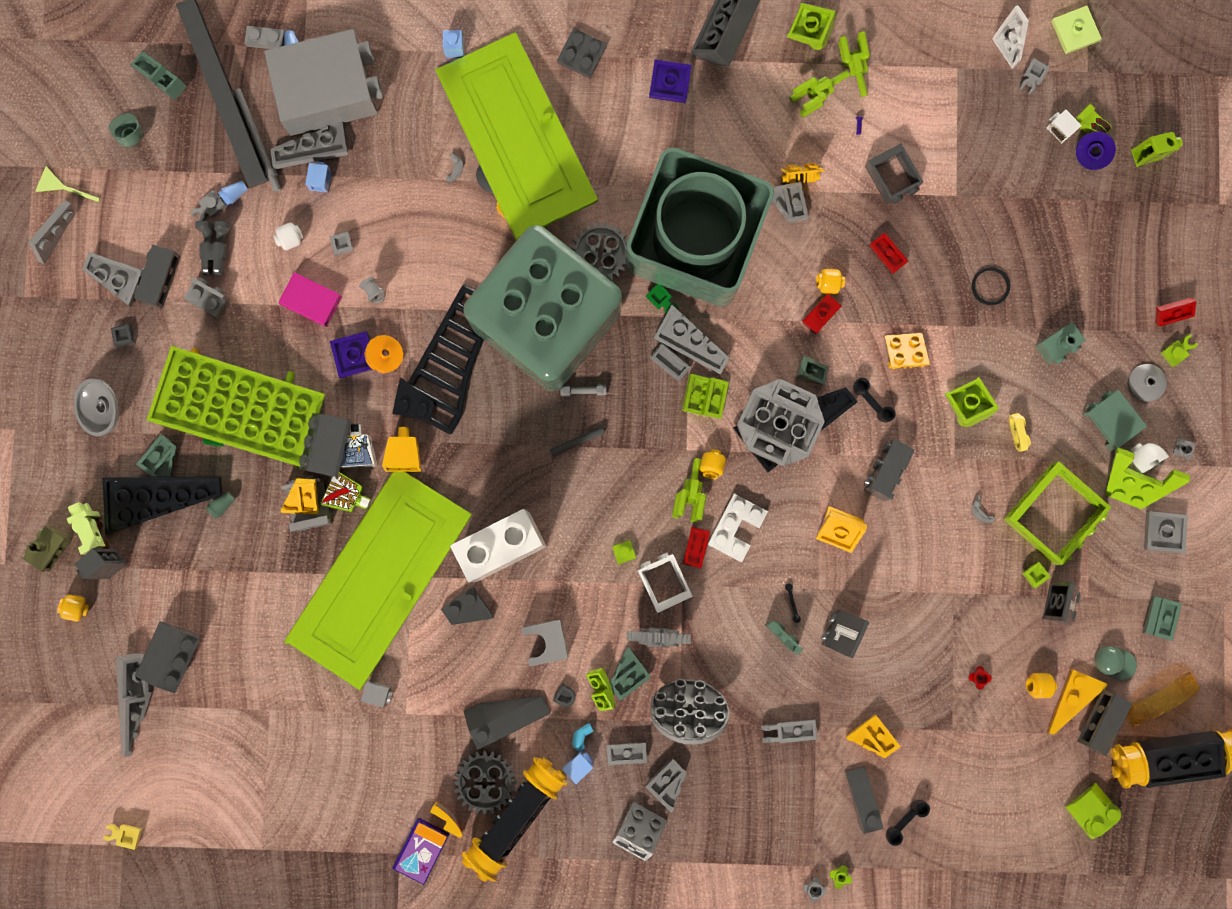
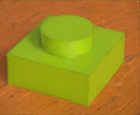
M630 540L612 546L618 565L636 559Z
M1039 561L1022 572L1034 589L1051 577Z

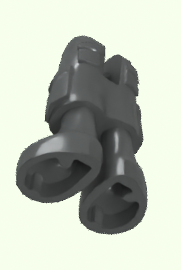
M196 221L195 228L202 232L204 242L199 245L202 274L211 275L213 265L214 274L222 276L225 269V260L228 256V245L224 242L227 233L231 230V223L216 221L213 224L207 221ZM214 231H216V242L213 243Z

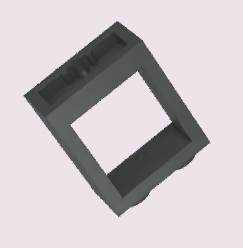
M902 143L868 160L865 165L886 205L891 202L893 204L900 202L904 199L903 196L908 193L910 196L920 190L919 187L923 184L922 178ZM897 158L912 184L891 195L876 168Z

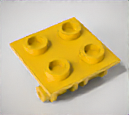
M805 163L804 167L797 166V164L786 165V168L781 169L785 173V175H782V183H796V180L800 182L801 173L803 183L817 182V180H820V172H825V170L816 165V163Z
M922 333L885 336L889 355L888 368H892V370L901 367L903 369L919 366L922 368L924 365L930 364Z

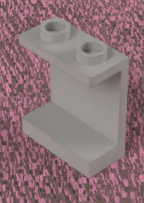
M317 475L305 477V479H316L319 513L318 515L290 513L292 523L289 524L290 532L332 524L329 507L321 505L326 490L323 479L317 478ZM295 480L287 481V485L281 486V489L286 491V496H288Z

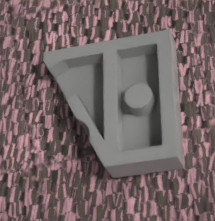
M801 182L772 187L774 191L772 202L788 223L808 220Z
M671 757L644 785L672 813L676 798L681 790V783L684 781L687 772Z

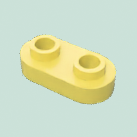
M1019 413L1009 415V425L1017 451L1028 450L1031 441L1030 437L1026 435L1025 418Z

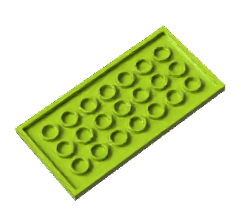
M171 346L146 421L300 467L299 460L304 451V439L308 434L309 419L312 417V413H320L325 394Z

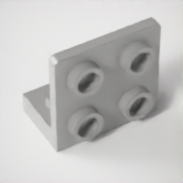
M633 802L612 843L647 861L656 848L667 820Z

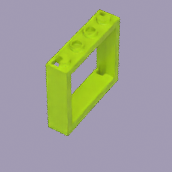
M1057 461L1051 463L1003 520L1053 564L1065 565L1067 561L1072 559L1071 554L1084 545L1085 542L1083 540L1096 531L1097 527L1095 526L1107 518L1108 511L1112 507ZM1058 475L1092 504L1096 510L1056 555L1022 526L1018 520Z

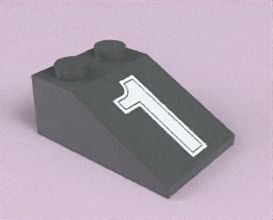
M1050 581L1042 619L1064 625H1072L1076 618V603L1080 600V587L1072 582Z
M837 610L832 613L829 619L831 623L829 629H825L822 634L821 640L823 642L821 645L847 657L854 658L870 622L842 610Z

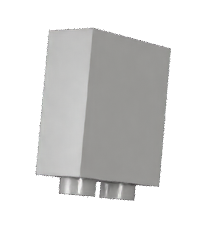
M354 29L264 51L280 121L290 136L317 130L326 125L329 127L337 125L339 122L345 123L377 115L375 100L383 99V93L378 77H368L366 68L368 65L375 64L369 41L360 43Z

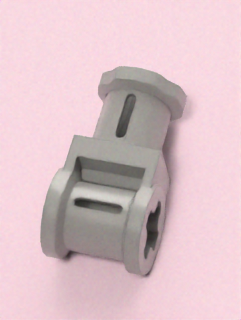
M369 277L360 283L359 287L364 289L368 295L369 302L379 304L384 301L385 292L382 288L378 287L374 277Z

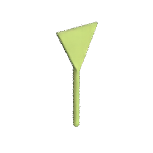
M47 166L35 191L43 192L64 189L94 201H100L97 197L64 186Z

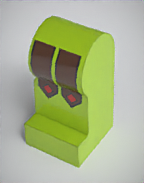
M1091 104L1075 118L1082 125L1080 129L1086 134L1091 132L1109 134L1112 130L1111 125L1094 111L1096 108Z

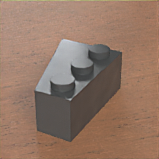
M896 439L890 442L887 441L882 448L884 453L881 459L878 458L873 465L875 470L872 476L869 475L864 482L866 486L864 491L882 501L892 500L894 497L892 492L895 486L900 484V477L903 471L906 470L915 450Z

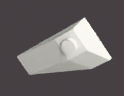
M1018 5L1014 7L992 38L1012 69L1021 61L1029 20Z

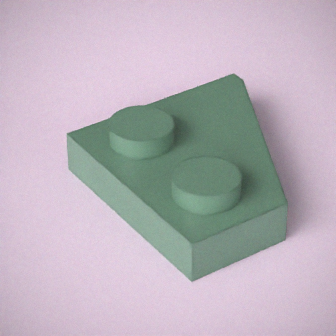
M161 434L136 465L152 477L171 476L178 446Z
M770 620L765 625L792 653L796 655L801 653L803 649L798 645L799 641L792 634H786L783 631L785 627L779 621L774 622Z
M629 647L626 648L610 681L612 691L620 701L651 678Z

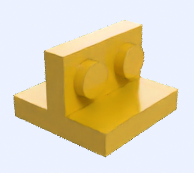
M828 506L816 539L852 553L864 535L867 524H864L863 519Z

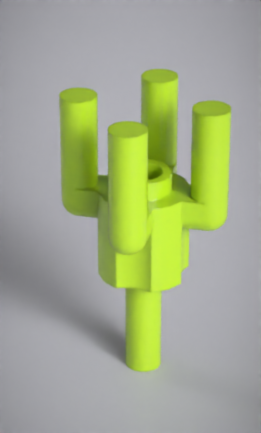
M865 31L858 33L857 43L859 50L853 52L849 50L847 36L840 37L838 45L843 66L848 67L850 77H856L860 97H866L868 93L863 74L869 72L867 62L870 57Z
M845 70L832 79L824 76L818 81L815 77H812L792 89L793 94L789 98L793 103L808 94L811 100L803 104V110L799 112L801 117L804 118L822 107L827 96L834 93L833 86L848 78L850 73L848 70Z
M694 458L691 478L684 479L683 489L676 493L672 518L679 519V516H684L685 506L688 504L693 505L690 522L697 523L698 520L703 519L706 494L701 493L703 483L698 480L701 459Z

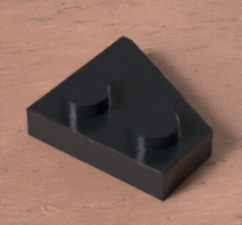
M400 378L392 414L431 422L435 403L406 380Z

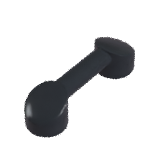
M866 378L857 379L853 385L855 394L862 396L876 411L879 421L884 423L891 422L896 416L895 410L889 406L882 408L868 392L870 389L869 381Z
M923 800L912 802L911 809L895 826L887 829L886 840L892 846H898L902 843L903 835L901 831L916 815L926 817L929 814L930 806Z

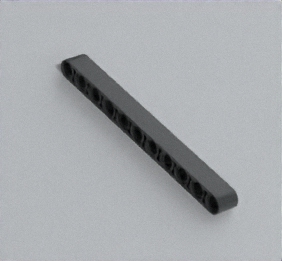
M184 0L177 3L178 12L248 186L253 188L268 182L264 173V167L197 1Z

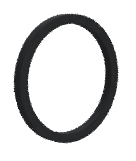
M993 267L985 268L974 276L972 292L981 303L996 305L1007 298L1010 292V281L1007 275L1000 269ZM995 271L1003 276L1007 289L1002 299L996 302H988L979 297L975 289V282L981 273Z

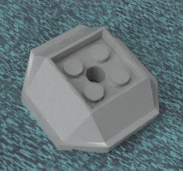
M778 379L753 389L737 423V427L748 451L776 464L785 466L809 457L824 424V418L815 394L787 381ZM777 419L784 421L785 427L783 429L776 427L775 421Z

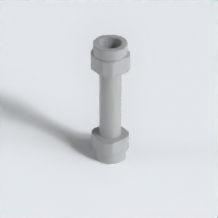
M564 384L560 389L561 396L570 397V394H597V396L606 395V384L576 387Z

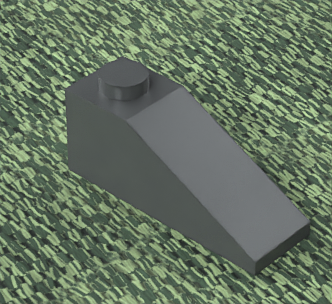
M865 767L845 771L859 827L862 832L866 834L884 829Z

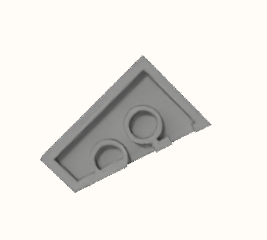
M65 200L28 242L37 260L44 265L75 214L71 203Z
M89 252L82 270L128 306L132 307L135 297L134 291L141 280V270Z

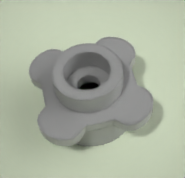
M1183 438L1177 439L1176 449L1173 450V454L1175 456H1182L1186 460L1192 458L1195 449L1194 442L1184 441Z
M813 878L812 882L803 886V891L808 893L812 902H816L827 893L826 888L822 887L818 878Z

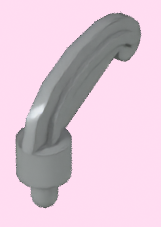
M450 153L455 166L451 177L447 176L446 181L453 182L460 176L463 162L457 155Z
M978 496L972 505L974 516L984 523L994 522L995 518L993 516L988 518L980 509L981 497Z

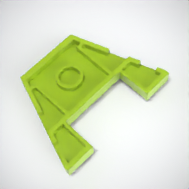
M1118 447L1115 452L1105 496L1143 509L1189 483L1190 475L1173 469L1163 481L1154 479L1127 468L1134 460V453Z

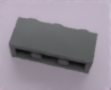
M152 245L151 249L147 252V262L141 270V280L135 288L134 299L163 309L180 255L175 251Z
M93 548L74 565L78 568L77 573L84 579H110L126 566L127 562L116 549Z
M1103 689L1077 742L1107 756L1132 703Z

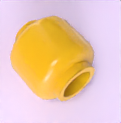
M823 269L816 276V288H819L821 293L837 294L845 286V277L842 276L838 269Z
M712 449L710 452H705L700 463V471L703 473V476L709 479H717L724 474L726 457L721 454V451Z
M68 594L60 599L57 613H60L62 619L78 622L82 619V616H87L89 605L86 604L84 597Z
M1033 673L1026 680L1025 684L1027 692L1036 699L1051 698L1057 689V683L1049 673Z

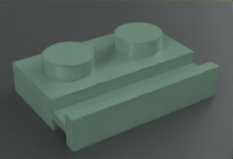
M1152 596L1142 633L1173 641L1182 603Z

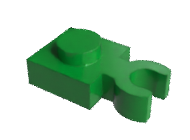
M657 284L645 295L657 310L663 307L665 315L671 305L677 310L679 309L677 304L668 301L672 296L662 285Z

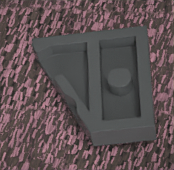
M471 587L441 608L451 625L494 618L474 587Z

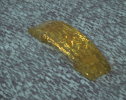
M1188 672L1173 680V684L1146 699L1137 700L1132 703L1127 718L1132 726L1147 722L1182 704L1195 695L1200 688L1191 672Z

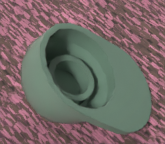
M131 113L121 114L109 124L112 136L123 147L137 145L144 136L141 125Z
M1114 646L1101 647L1097 650L1094 657L1095 666L1101 673L1119 680L1131 678L1137 669L1134 656Z

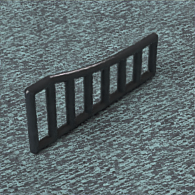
M465 284L461 286L408 381L409 384L433 401L434 405L454 415L449 426L432 417L431 422L425 421L447 434H453L463 416L470 376L484 342L474 331L452 320L457 310L464 313V305L461 302L465 295L471 296L475 289ZM448 326L475 340L471 351L443 337ZM438 343L468 358L465 369L433 353ZM429 359L462 376L461 387L458 388L425 370L424 368ZM422 376L459 396L457 408L416 387L415 384L419 377Z

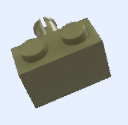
M45 526L38 531L36 540L29 542L30 545H27L26 554L22 558L40 571H50L72 540L55 527Z

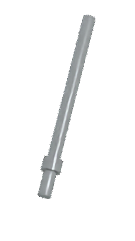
M235 89L234 94L265 168V176L267 180H270L274 192H280L281 187L277 180V172L272 168L241 89Z

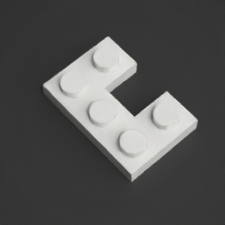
M733 494L707 545L742 562L751 545L734 537L741 521L743 520L760 528L768 511Z

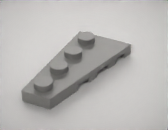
M343 122L329 127L327 125L322 126L320 130L310 134L308 132L298 140L294 141L292 139L270 149L274 169L349 155Z

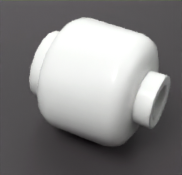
M287 223L275 229L276 235L273 238L278 247L282 246L284 250H290L301 245L303 236L298 225L294 226L293 223Z

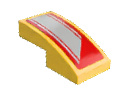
M436 802L430 812L447 821L443 828L444 830L461 838L464 829L458 819L447 808Z

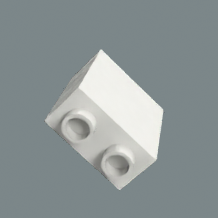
M525 509L450 545L468 583L478 582L547 547L530 512Z

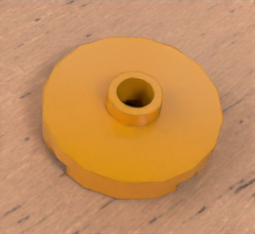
M376 336L366 346L365 359L369 367L374 371L376 370L383 374L391 373L403 361L402 347L391 336ZM382 351H386L388 355L384 356Z

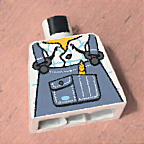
M351 424L349 427L350 436H347L340 469L377 466L371 436L361 434V424Z

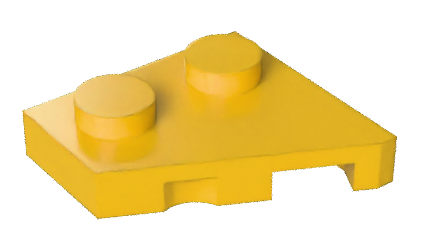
M876 714L846 735L847 740L853 741L883 758L888 757L901 747Z

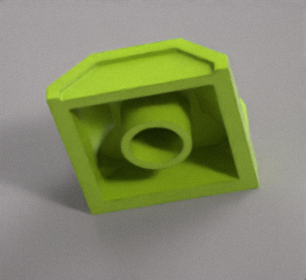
M800 3V8L790 32L787 34V38L809 44L814 50L824 48L835 25L836 11Z
M979 377L949 393H945L948 402L957 415L958 423L963 427H971L991 417L999 409Z
M1095 782L1070 804L1064 806L1091 839L1102 836L1118 823L1122 816L1120 809L1112 803Z

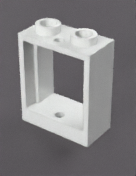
M668 552L658 556V561L652 564L650 560L641 564V569L637 570L657 613L693 597L674 555H669ZM670 561L684 591L658 603L644 572Z

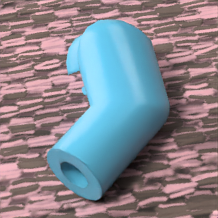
M590 723L574 732L572 747L578 752L583 751L585 748V736L594 731Z

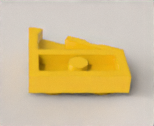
M296 478L281 508V513L318 515L320 509L316 479Z

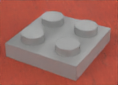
M1146 511L1144 550L1186 553L1188 515Z

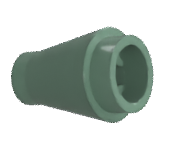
M227 492L208 502L209 505L205 508L216 519L219 516L222 517L235 499Z

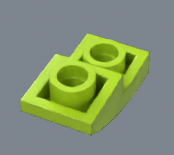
M604 669L590 670L586 677L594 689L590 696L599 711L614 709V695Z

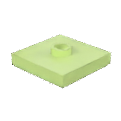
M1088 6L1051 20L1065 54L1097 43L1102 39Z

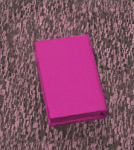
M294 272L278 303L288 310L314 321V323L327 327L342 296Z

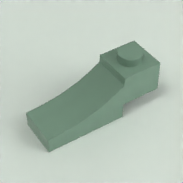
M143 51L130 64L136 71L173 100H176L187 87L178 77Z

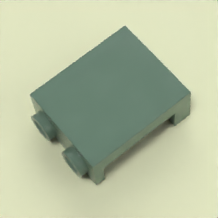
M1120 390L1107 391L1100 396L1102 400L1098 403L1094 401L1086 407L1087 411L1083 413L1084 417L1088 416L1108 441L1105 445L1109 451L1121 447L1147 427Z

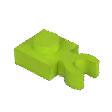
M1191 335L1183 337L1181 343L1179 340L1174 341L1160 352L1172 367H1175L1190 355L1187 350L1198 346V343L1188 344V339L1192 337Z

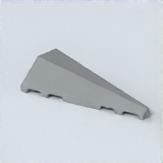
M138 653L116 656L121 753L125 757L132 755L131 749L134 740L137 739L139 734L137 730L140 721H143L152 694V685L135 676L144 657V654Z

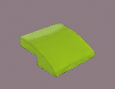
M692 373L689 374L681 411L722 419L729 382L712 377L707 378Z

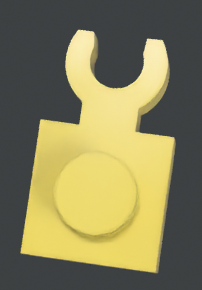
M115 824L106 826V829L112 830V835L103 836L104 840L117 839V846L133 850L138 848L142 828L126 824L121 825L120 829Z

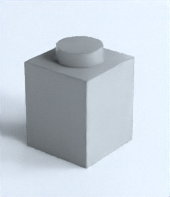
M368 681L366 682L361 702L384 708L387 706V703H391L393 697L392 687Z

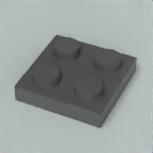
M573 28L557 59V63L591 79L607 48V44Z

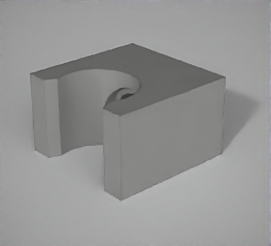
M561 619L522 627L523 635L539 634L546 643L545 651L541 655L532 656L528 659L529 667L568 659L569 656Z

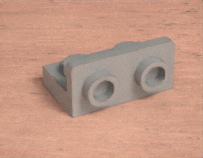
M191 277L190 281L193 283L183 299L219 318L229 301V298L224 296L226 292L216 286L214 289L208 286L209 282L200 277L198 280Z

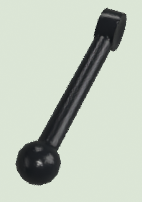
M787 583L785 585V589L788 591L794 613L793 620L795 623H799L801 621V617L798 616L795 601L793 598V586L792 584Z

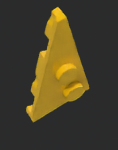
M1070 669L1047 733L1054 735L1101 693L1108 684Z

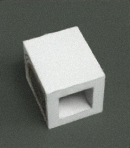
M1065 110L1061 114L1057 112L1050 118L1049 121L1051 123L1046 128L1062 144L1082 125Z

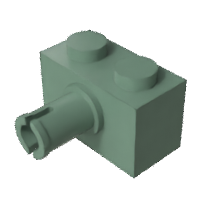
M1071 322L1036 345V348L1048 365L1053 362L1058 364L1066 359L1065 354L1068 352L1073 354L1081 349L1082 346L1080 344L1086 340L1075 324Z

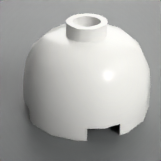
M1139 443L1131 449L1134 453V460L1128 468L1145 475V472L1156 468L1167 460L1169 456L1156 444L1148 443L1142 446Z

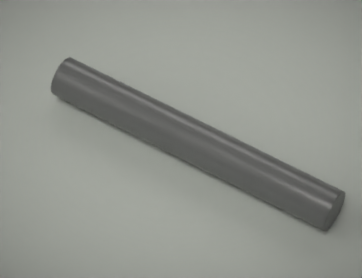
M599 427L550 449L551 454L555 456L605 434L604 429Z

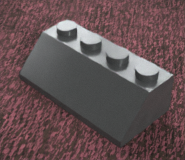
M715 0L690 53L715 65L730 66L760 0Z

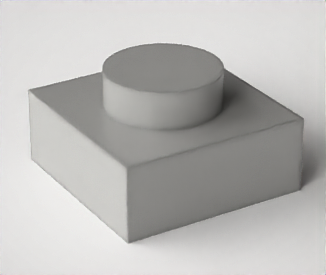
M349 232L329 236L335 256L354 251Z

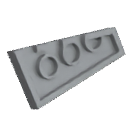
M671 305L654 339L721 375L730 357Z

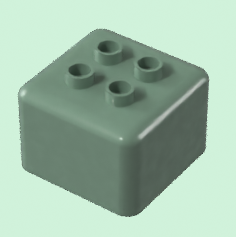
M678 148L666 149L659 158L627 242L626 267L628 271L635 276L719 307L729 305L740 287L774 195L772 186L765 180Z
M533 225L524 231L465 302L464 315L473 331L544 389L557 391L564 386L621 315L622 293L617 285L547 229L539 225Z

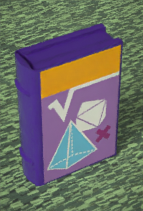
M417 818L399 855L396 857L397 859L392 867L393 870L424 885L450 833L421 818Z

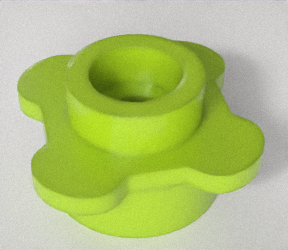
M844 865L831 870L829 873L837 889H841L845 884L852 883V877L849 876L848 868Z

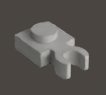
M1033 58L1022 76L1026 80L1021 83L1019 89L1022 90L1025 85L1029 86L1028 94L1030 95L1035 90L1036 84L1040 85L1050 67Z
M212 190L198 202L201 207L193 209L190 214L193 217L201 214L200 218L196 221H206L208 215L213 218L227 206Z

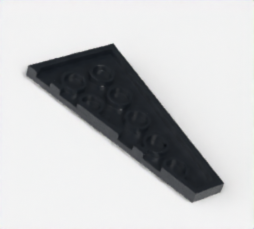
M221 476L102 478L105 535L221 496Z

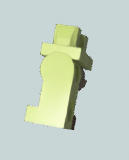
M78 502L69 506L68 509L71 517L67 518L69 524H72V529L78 533L82 542V546L78 547L80 554L85 555L93 548H110L108 542L103 541L99 532L102 528V522L97 519L101 517L99 512L92 511L89 503L82 504Z

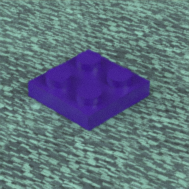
M654 60L649 98L686 103L692 65Z
M367 331L330 341L340 379L373 370L367 364L364 355L366 346L370 341Z

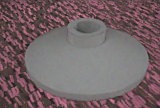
M1142 364L1134 368L1130 373L1128 386L1134 397L1141 401L1150 402L1159 399L1164 394L1167 380L1159 367L1152 364ZM1149 378H1150V379L1152 380V382H1153L1152 385H1150V384L1148 383V379H1149Z

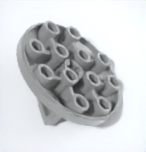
M677 679L662 686L654 694L650 706V716L657 730L667 738L683 744H703L716 739L723 733L729 720V707L723 695L704 681Z

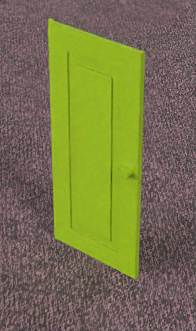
M516 32L435 69L516 241L530 226L539 225L546 227L599 202Z
M392 472L287 635L284 643H289L361 691L451 550L450 545L456 542L473 514L408 473Z

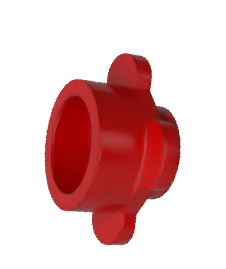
M978 666L974 673L968 675V679L974 682L977 689L981 690L991 682L992 676L984 671V667Z

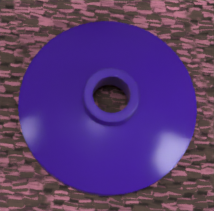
M1104 132L1086 134L1076 147L1078 162L1090 170H1099L1108 166L1116 153L1114 140ZM1099 147L1100 152L1094 153L1093 148Z

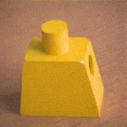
M399 427L398 437L388 438L382 463L385 472H422L418 441L416 437H409L410 428Z

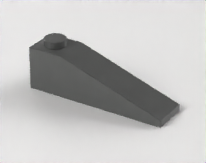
M543 696L482 702L463 711L470 735L477 750L550 714Z

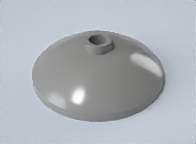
M87 379L78 386L74 396V411L77 421L88 434L104 436L114 429L119 417V404L114 391L106 382L100 379Z

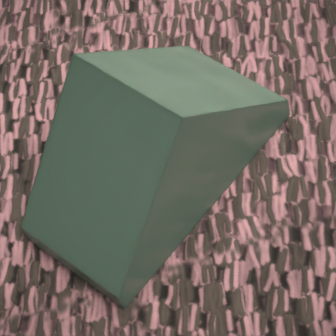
M803 356L799 361L795 379L825 385L829 367L807 356Z

